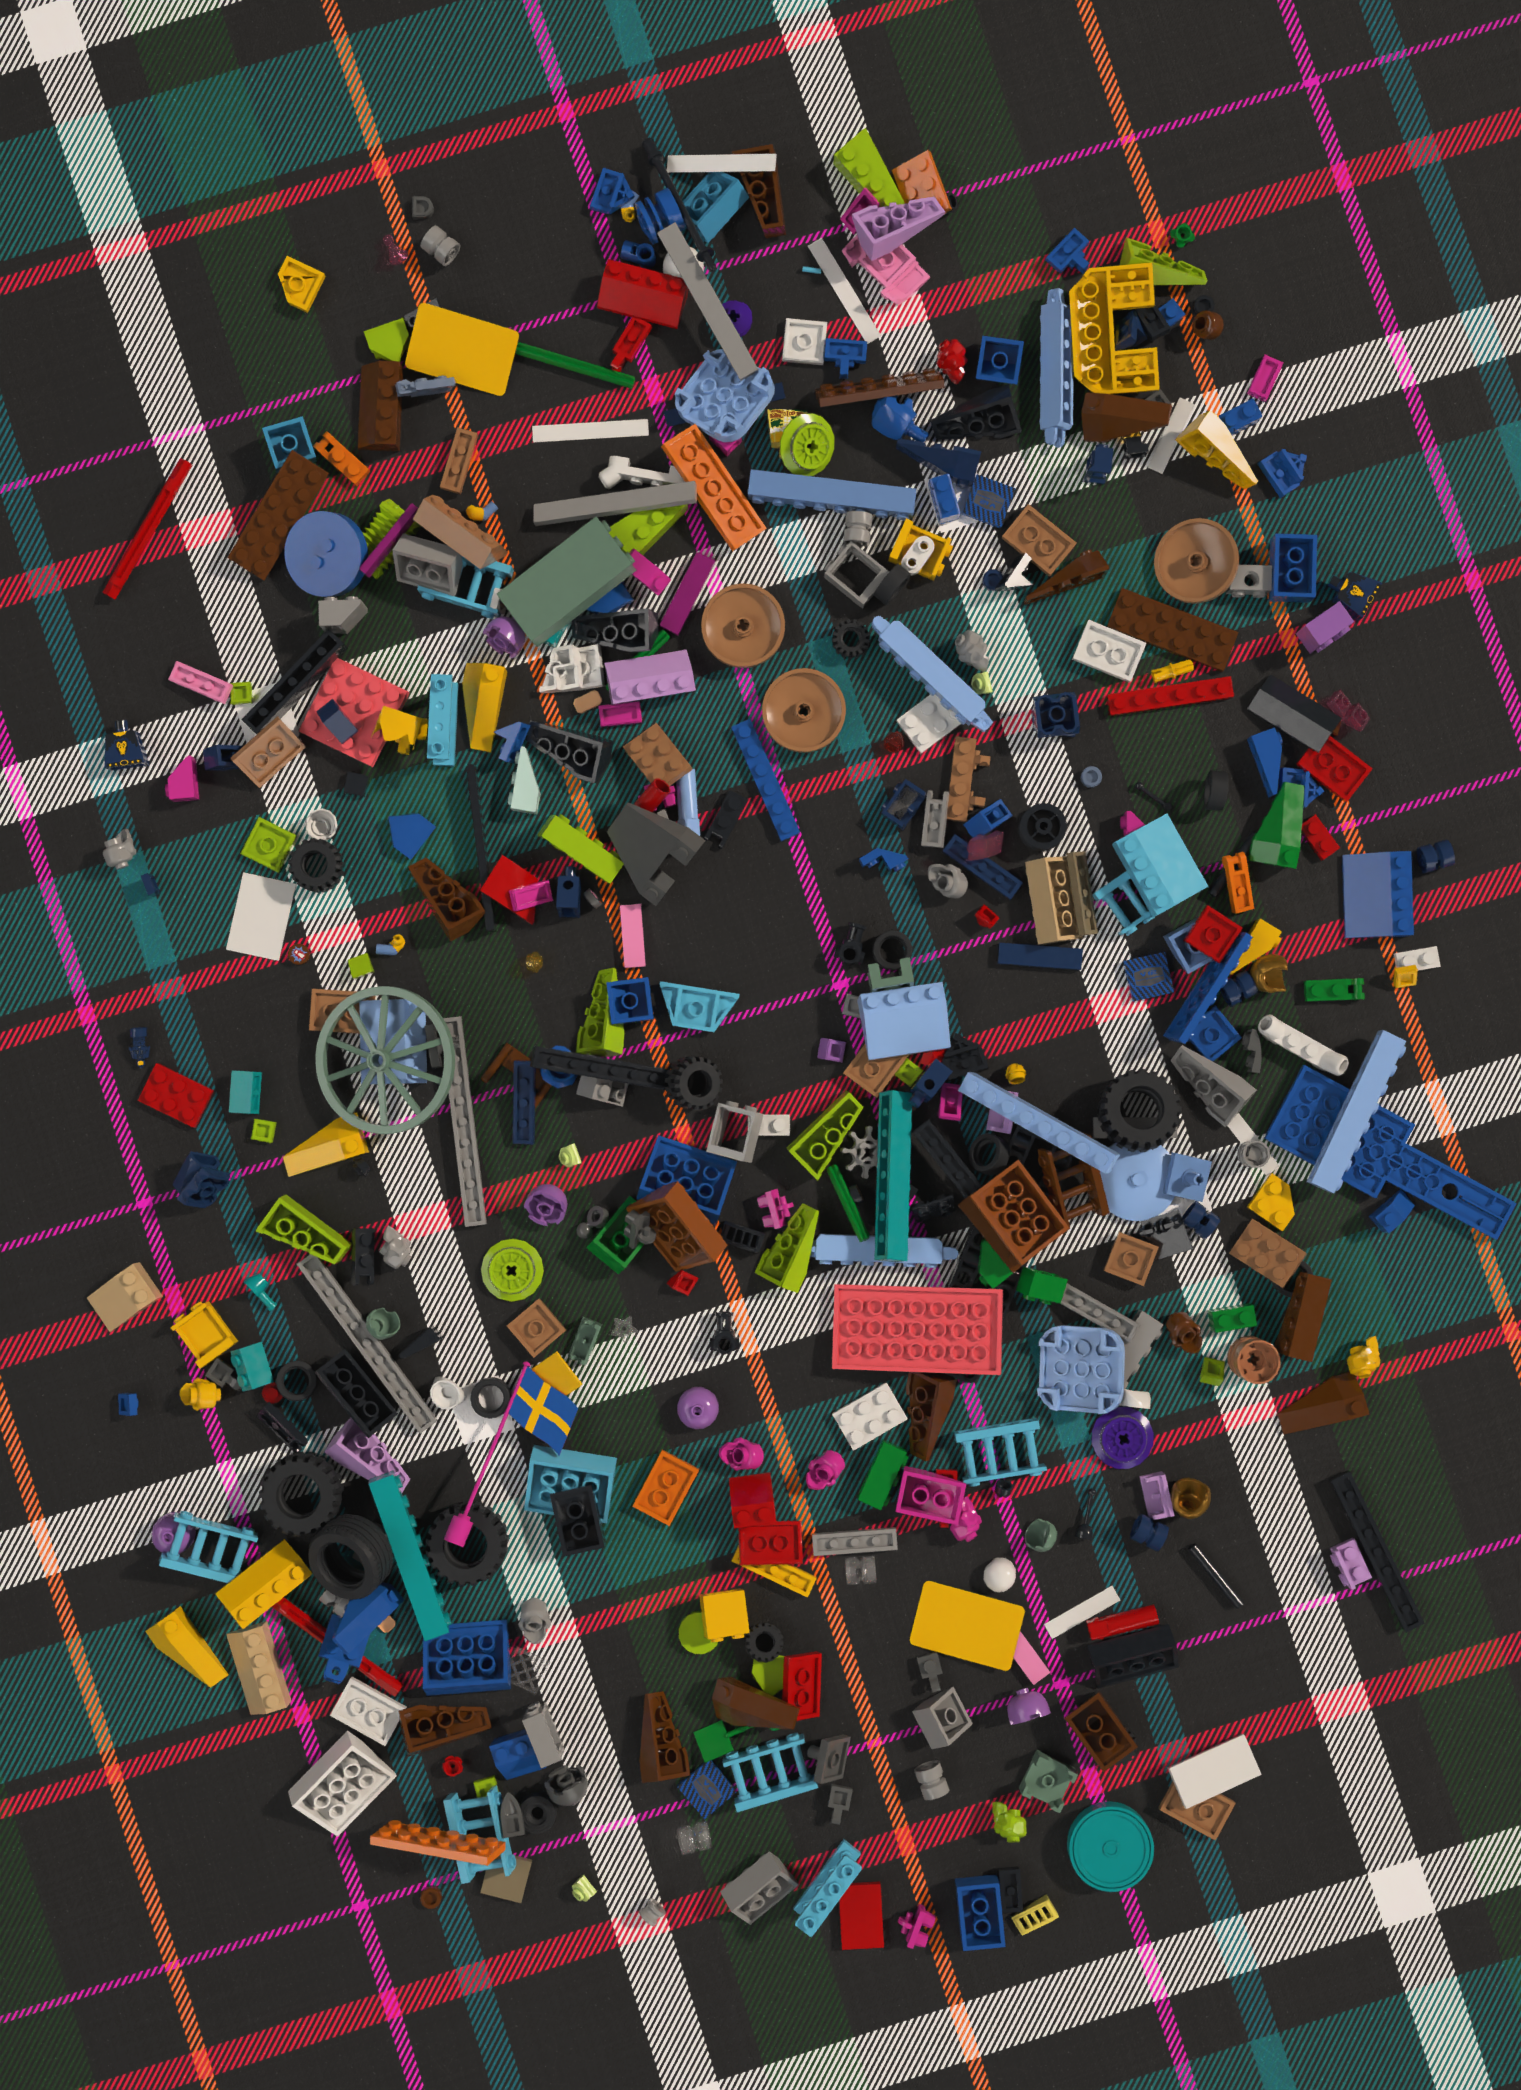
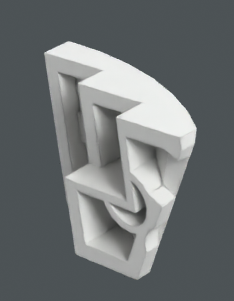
M570 644L553 648L550 662L545 670L546 676L543 685L539 688V692L556 693L604 687L601 646L595 644L578 648Z

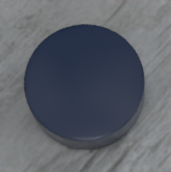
M996 569L988 570L982 579L984 588L988 591H996L995 588L1003 575Z

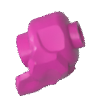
M742 1437L734 1439L733 1443L728 1442L719 1449V1456L722 1461L727 1465L730 1464V1467L736 1471L740 1469H757L764 1459L762 1447Z
M827 1450L821 1456L811 1460L808 1467L810 1471L806 1475L807 1486L813 1490H821L825 1486L834 1485L836 1479L845 1468L842 1456L838 1452Z
M968 1496L963 1499L958 1525L951 1524L950 1526L951 1532L958 1541L966 1540L969 1542L978 1536L976 1531H978L982 1523L981 1517L977 1514Z

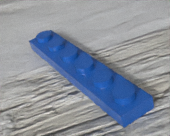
M751 719L732 726L731 729L781 842L800 834Z

